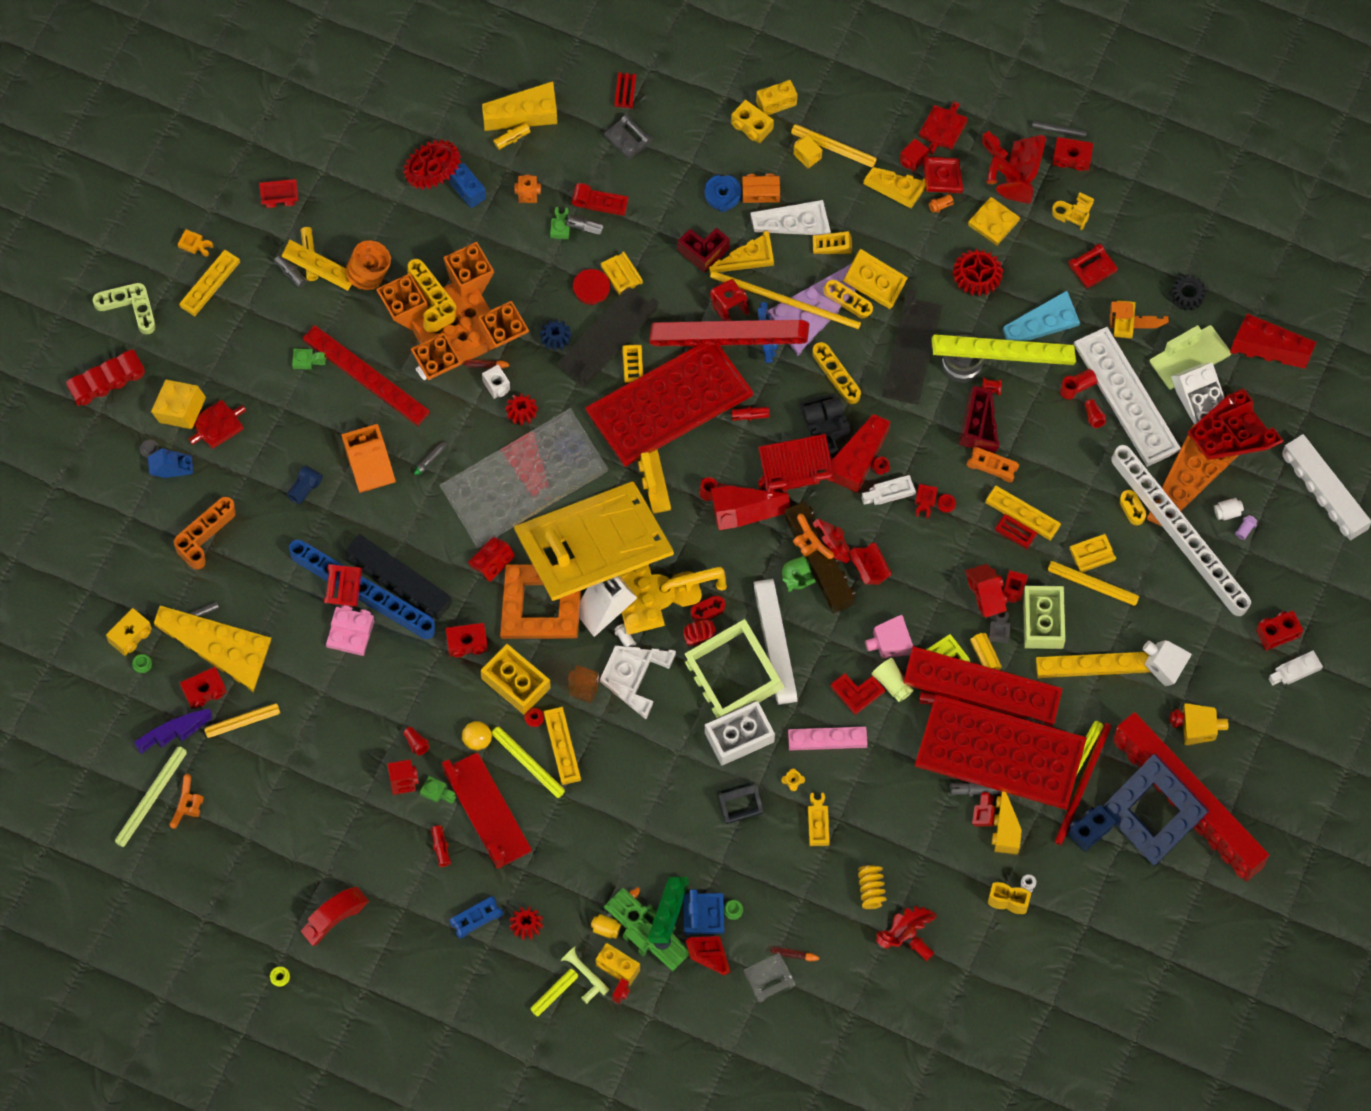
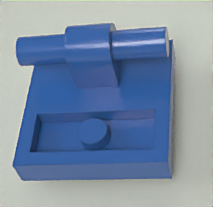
M690 890V894H685L683 900L684 935L724 934L723 893L698 894L697 890Z

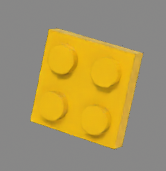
M990 197L969 220L968 226L998 246L1020 221V217Z

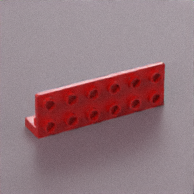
M475 753L453 765L449 759L442 762L444 774L496 868L499 869L532 851L530 845L480 755Z

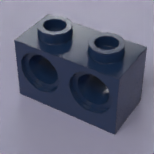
M1101 805L1096 808L1091 807L1084 814L1085 817L1082 820L1077 819L1070 825L1069 836L1084 852L1115 826L1116 821ZM1099 818L1103 823L1097 824L1093 819ZM1085 830L1088 832V835L1082 836L1079 831Z

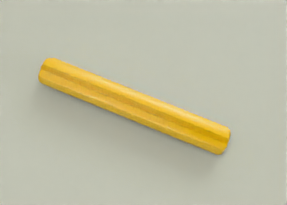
M274 703L206 726L204 731L207 738L278 715L280 709L278 704Z

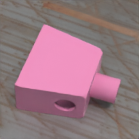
M902 615L876 626L873 632L874 638L865 640L867 651L878 649L881 658L909 656L913 647Z

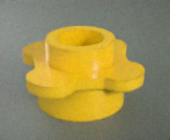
M792 768L786 776L782 777L781 781L783 784H787L791 791H796L797 787L805 782V777Z

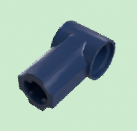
M305 465L299 472L297 481L288 491L287 496L296 504H301L310 491L318 487L323 475Z

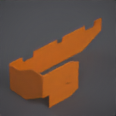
M1111 302L1110 328H1114L1115 316H1112L1113 312H1116V319H1130L1134 317V328H1158L1169 323L1168 316H1164L1163 319H1157V316H1142V318L1134 316L1133 304L1130 302Z

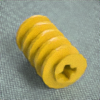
M867 865L858 868L860 871L858 873L860 878L859 885L862 886L860 888L862 893L861 900L864 901L862 907L865 909L882 907L881 902L887 899L880 895L886 891L879 887L884 886L885 883L878 880L882 879L884 875L877 872L882 871L883 867Z

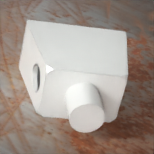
M1166 640L1158 642L1156 645L1148 641L1143 646V650L1149 654L1145 666L1164 686L1175 684L1192 655Z

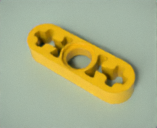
M830 280L824 285L823 293L826 297L857 317L867 318L872 313L873 306L868 300L840 282ZM832 285L835 287V291L833 293L830 292V287ZM843 291V293L838 298L837 296L839 295V292ZM844 295L852 297L853 301L851 304H847L844 301ZM857 301H859V303L857 304V306L854 308L853 305H854ZM863 305L866 306V311L864 313L861 312V307Z

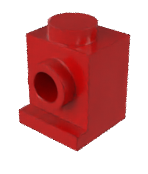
M1009 570L1003 591L1007 601L1016 603L1017 600L1021 601L1028 575Z

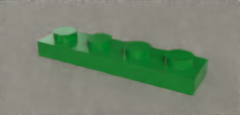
M687 877L668 878L648 936L650 943H669L689 885Z

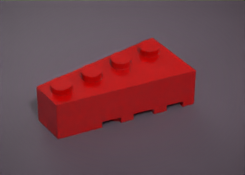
M875 414L868 419L832 459L835 480L831 482L856 493L859 492L872 463L889 433L891 421Z

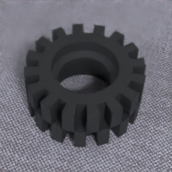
M1186 274L1185 278L1182 275L1179 277V280H1175L1171 291V299L1175 301V306L1179 304V309L1181 310L1183 307H1186L1185 311H1188L1190 307L1191 311L1195 310V307H1200L1206 294L1205 283L1203 281L1200 283L1201 278L1194 279L1195 275L1189 278V274ZM1191 288L1195 291L1196 295L1191 298L1186 297L1182 294V289Z

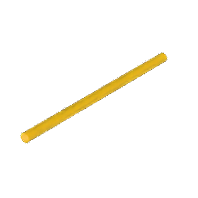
M715 271L711 272L710 278L726 282L734 279L737 285L744 290L858 330L861 326V322Z

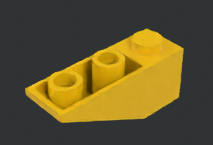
M1002 792L1001 796H997L996 808H999V815L995 814L994 826H997V833H993L992 845H995L994 852L1018 855L1022 829L1007 793Z

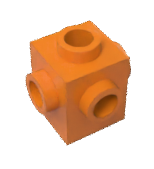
M518 176V183H515V194H518L519 203H537V194H541V183H537V176Z

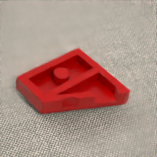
M820 519L814 521V527L820 528L825 534L822 540L829 550L833 552L834 558L844 563L852 560L849 553L850 548L844 539L843 530Z
M720 936L690 937L685 940L692 960L722 975H727L731 972Z

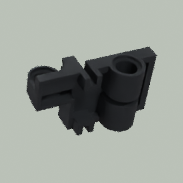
M835 393L799 402L800 410L811 436L826 434L830 458H834L838 454L835 440L850 436L849 422L844 415L841 399Z

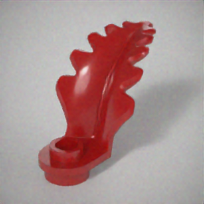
M914 906L913 912L909 908H905L904 916L899 913L894 916L892 928L889 932L885 930L878 931L876 942L887 949L890 946L899 947L903 941L914 938L917 934L916 929L925 927L923 923H930L931 920L936 919L937 914L930 909L926 910L925 907L919 909L918 906Z

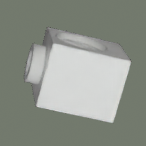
M499 365L482 373L483 383L494 399L503 397L510 391V382ZM496 381L501 382L499 385H494L493 383Z

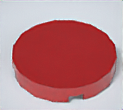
M587 269L580 272L574 279L573 291L579 301L584 304L594 305L607 298L610 291V282L603 272L596 269Z

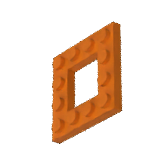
M533 564L506 565L501 638H578L581 590L560 598L559 618H522L525 585H543Z

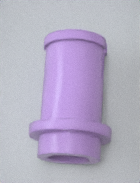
M1250 515L1243 518L1244 522L1235 532V535L1241 540H1245L1251 530L1257 526V520Z

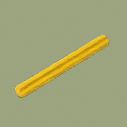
M795 124L792 128L791 133L802 139L808 135L817 145L869 167H874L876 163V157Z
M1051 561L1048 567V571L1130 605L1136 606L1139 600V596L1056 562Z

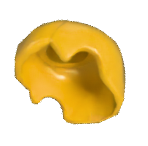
M473 721L462 730L461 739L468 749L479 751L485 749L490 744L492 733L485 723Z

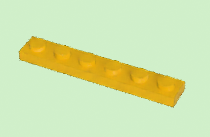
M1146 652L1036 657L1037 678L1150 673L1151 671L1145 666L1149 654Z

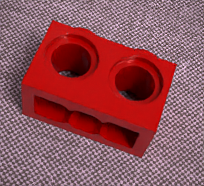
M1293 610L1288 613L1283 611L1272 619L1265 618L1261 620L1256 632L1267 651L1301 638L1303 628ZM1288 623L1292 628H1286L1283 624ZM1266 630L1273 631L1274 635L1268 634Z
M411 759L387 763L393 795L416 791L415 784H419L416 765L412 766Z

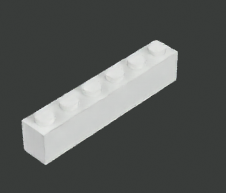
M1304 434L1286 444L1282 452L1283 458L1293 466L1296 475L1304 480L1307 489L1314 493L1320 506L1325 507L1330 519L1339 525L1341 533L1347 536L1349 540H1352L1367 531L1371 525V520Z

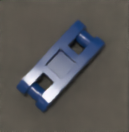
M494 896L487 898L449 920L451 926L457 930L456 934L459 939L486 923L500 918L504 914L502 909L498 908ZM490 908L491 912L487 914L484 909ZM467 920L468 925L463 927L461 922Z

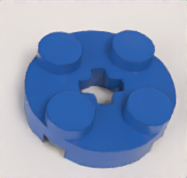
M716 175L712 177L705 187L707 203L720 212L732 209L741 199L740 183L729 175ZM719 190H727L726 195H720Z

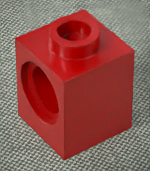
M915 138L900 154L902 166L914 172L923 163V158L928 157L929 149Z

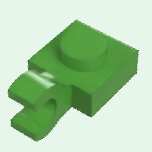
M294 349L293 369H312V364L326 365L325 353L317 352L313 354V349Z
M430 776L420 791L421 796L436 803L441 798L453 804L456 799L455 793L447 790L445 783Z

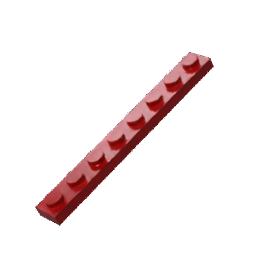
M316 325L303 337V342L317 352L325 353L326 359L417 427L430 414L429 409Z

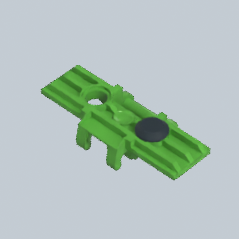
M624 888L604 906L627 929L623 934V939L626 942L631 940L638 946V953L642 957L646 955L649 949L673 972L690 955L688 947L673 934L677 929L675 926L669 943L649 942L648 936L652 924L645 917L648 915L654 920L657 912L651 904L647 907L640 904ZM632 911L639 914V918L635 921L628 918V914Z

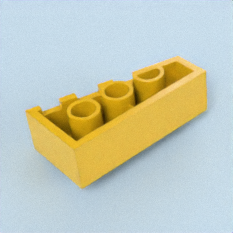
M553 81L482 104L485 131L516 128L523 123H526L528 127L557 124Z

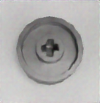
M965 334L956 335V336H960V337H973V336H971V335H965ZM943 356L942 367L947 377L953 381L961 383L971 382L981 373L984 359Z

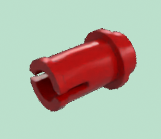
M916 936L909 944L911 950H915L927 962L935 952L922 941V937Z

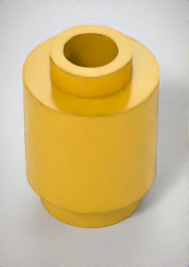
M599 914L598 917L594 916L591 923L593 933L609 939H616L622 924L618 923V920Z

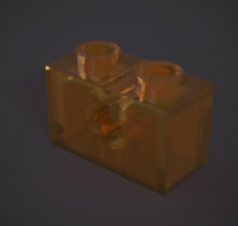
M577 665L574 671H570L567 680L569 681L570 696L592 704L599 688V673Z

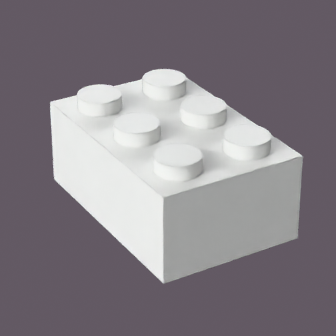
M758 701L705 724V735L721 766L772 744L775 740V733Z

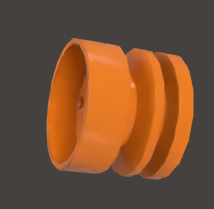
M368 240L357 244L346 266L345 273L347 279L359 289L373 290L382 283L391 264L390 253L384 245L376 241Z

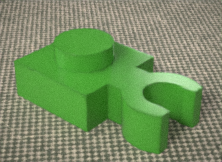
M558 207L555 208L556 219L552 218L550 238L569 239L570 226H566V220L569 215L568 208H565V213L563 214L558 212Z

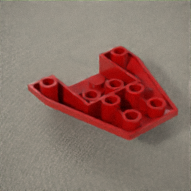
M1244 388L1226 396L1188 431V435L1207 460L1264 451L1283 443V439L1274 427L1267 429L1253 411V400Z

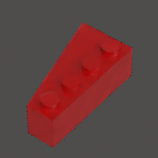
M1247 313L1234 339L1230 353H1244L1247 357L1252 358L1253 356L1263 357L1266 361L1278 360L1281 361V364L1306 369L1317 342Z

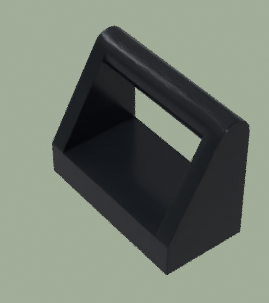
M753 781L716 792L725 824L764 814L757 785ZM753 794L757 808L728 816L725 801Z

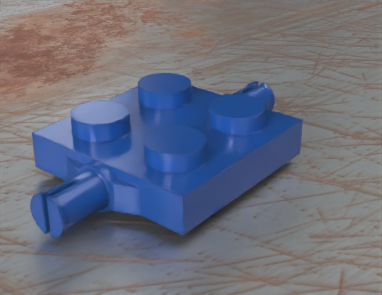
M766 302L760 303V308H758L759 320H773L771 313H768V304ZM778 344L763 345L765 362H773L772 357L776 356Z

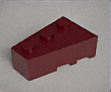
M973 386L968 394L958 445L972 449L978 447L991 453H996L1000 444L997 438V424H995V409L991 390Z

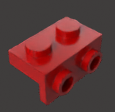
M296 179L259 183L261 205H265L266 208L277 207L276 204L284 203V206H294L295 202H299Z
M493 536L474 555L468 564L472 569L482 573L487 581L491 582L515 557V554L508 543Z
M871 543L866 548H853L849 552L852 562L857 567L860 577L865 584L879 585L891 576L892 573L877 543Z

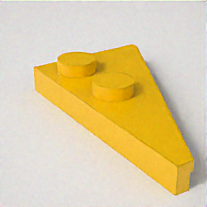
M765 231L756 240L752 239L745 246L734 250L725 259L716 261L709 267V273L712 271L726 272L774 266L769 231Z

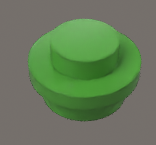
M140 654L133 659L132 666L136 672L146 673L151 669L152 661L149 656Z
M730 900L724 905V915L728 919L736 920L742 916L743 906L739 901Z

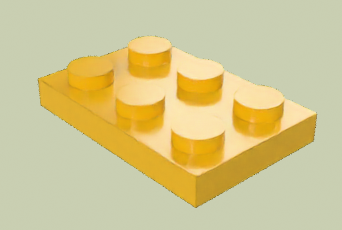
M860 249L843 281L886 308L891 309L908 277Z

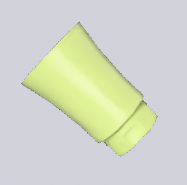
M893 658L883 662L871 674L898 702L906 699L913 692L910 686L903 683L904 676Z

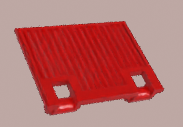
M826 434L758 447L768 493H773L774 489L779 488L788 490L819 484L820 480L828 479L829 482L835 480Z

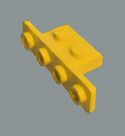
M658 450L651 453H641L638 466L639 471L644 474L642 484L643 488L647 489L652 513L670 511L671 505Z

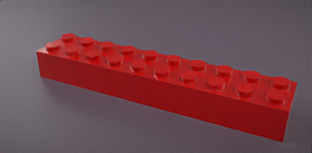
M1136 712L1117 726L1113 738L1114 744L1119 750H1123L1127 754L1132 764H1136L1141 768L1153 754H1157L1210 810L1194 829L1199 835H1203L1208 840L1207 843L1213 850H1217L1221 854V858L1226 864H1230L1235 869L1234 871L1239 878L1247 882L1264 868L1269 858L1267 851ZM1154 783L1156 790L1162 793L1163 791ZM1167 797L1168 802L1175 807L1176 805Z

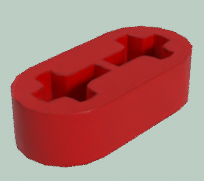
M713 596L695 604L691 608V619L694 622H698L700 620H710L721 615L725 611V600L720 596ZM715 602H716L717 604H720V608H719V609H717L716 607H713V604H714ZM696 610L703 612V616L696 615Z

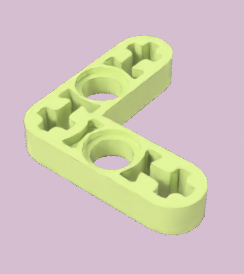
M135 283L102 291L94 295L93 304L99 311L133 304L140 332L151 334L155 330V321L147 291L143 284ZM136 290H140L141 295H137ZM117 294H124L125 298L118 301L115 299ZM100 299L104 300V304H100ZM145 305L148 308L145 312L137 311L138 307ZM147 317L148 328H145L143 318Z

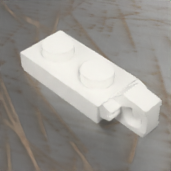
M908 475L875 484L874 487L869 489L870 492L862 493L861 499L864 505L873 502L875 505H880L915 495L916 491L911 477Z
M1311 651L1280 665L1275 669L1276 672L1270 675L1269 681L1272 686L1279 682L1289 685L1321 670L1323 666L1315 652Z

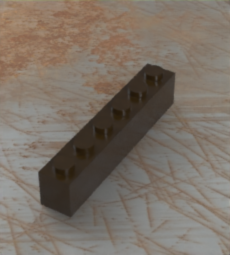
M806 501L785 509L784 518L794 538L804 534L797 519L798 514H803L813 533L828 548L822 540L823 531L818 527L815 528L813 525L815 513L811 506L808 507ZM809 540L805 542L807 545L812 544ZM818 550L806 556L805 558L809 562L812 574L832 614L853 606L856 594L854 589L848 586L847 576L838 566L840 565L839 560L834 557L828 559Z

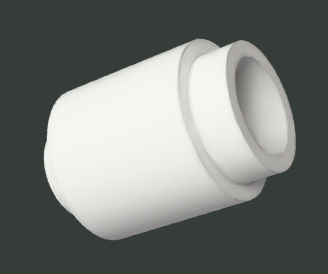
M1237 498L1218 502V505L1214 506L1217 519H1222L1223 521L1241 516V512L1244 511L1241 500L1238 501Z

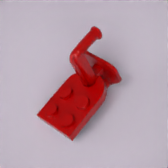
M1038 135L1014 141L1009 163L1001 156L995 155L991 161L986 183L996 184V175L999 170L1006 176L1007 183L999 184L996 191L1006 199L1030 204L1034 192L1031 182L1038 173L1046 137Z

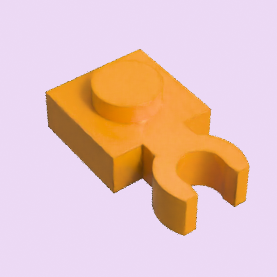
M185 229L178 242V248L193 254L199 250L202 255L209 256V251L204 248H213V243L209 240L202 241V235Z

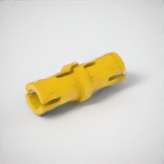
M523 123L513 130H507V133L494 139L493 142L497 149L500 150L512 142L516 143L518 139L531 133L528 125Z

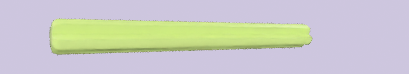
M180 746L176 748L116 837L115 842L119 846L124 847L187 754L184 748Z

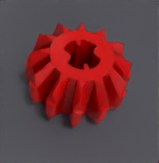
M520 393V397L513 395V400L508 399V406L505 408L508 413V419H513L514 424L520 421V425H523L524 421L530 424L531 418L535 419L536 412L538 411L535 399H531L529 394L526 397H523L522 393Z
M700 620L684 627V639L689 646H699L716 636V628L713 621Z
M521 906L520 913L517 911L513 912L514 917L510 918V923H512L510 930L515 931V937L521 934L522 940H525L526 936H529V939L532 940L533 934L537 936L540 934L538 929L543 928V924L540 923L543 921V917L538 916L539 911L537 909L531 912V907L528 906L527 911H524V908ZM523 921H524L525 923H527L528 921H530V925H528V924L523 925Z

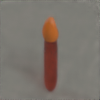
M466 360L463 362V365L476 368H493L496 365H499L501 369L509 367L507 362L501 360L497 362Z
M784 948L771 949V952L778 956L805 959L807 961L819 960L817 955L810 952L805 953Z

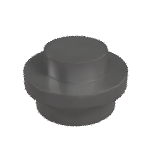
M146 440L140 445V452L146 458L159 450V446L154 440Z

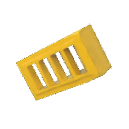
M850 232L813 235V253H852V237ZM819 241H823V248H820ZM827 241H830V247H827Z
M623 345L624 383H631L643 376L642 345ZM627 353H637V356H627ZM627 360H638V363H627ZM628 367H638V370H628ZM628 374H639V377H628Z

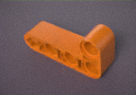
M222 497L175 537L174 545L177 554L191 568L198 570L205 566L206 559L204 551L200 546L234 518L236 514L234 501L229 497ZM210 519H216L214 523L208 522ZM196 531H202L200 535H194ZM182 543L188 544L186 547H179ZM194 556H200V559L193 560L192 558Z

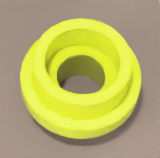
M276 967L270 973V980L273 985L282 987L289 982L290 973L285 967ZM279 974L284 976L282 980H278L276 977Z

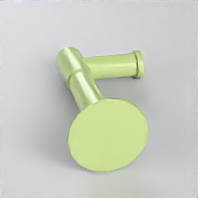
M575 946L561 959V962L564 960L571 962L594 985L581 997L588 1004L598 992L604 996L610 989L580 961L575 953Z

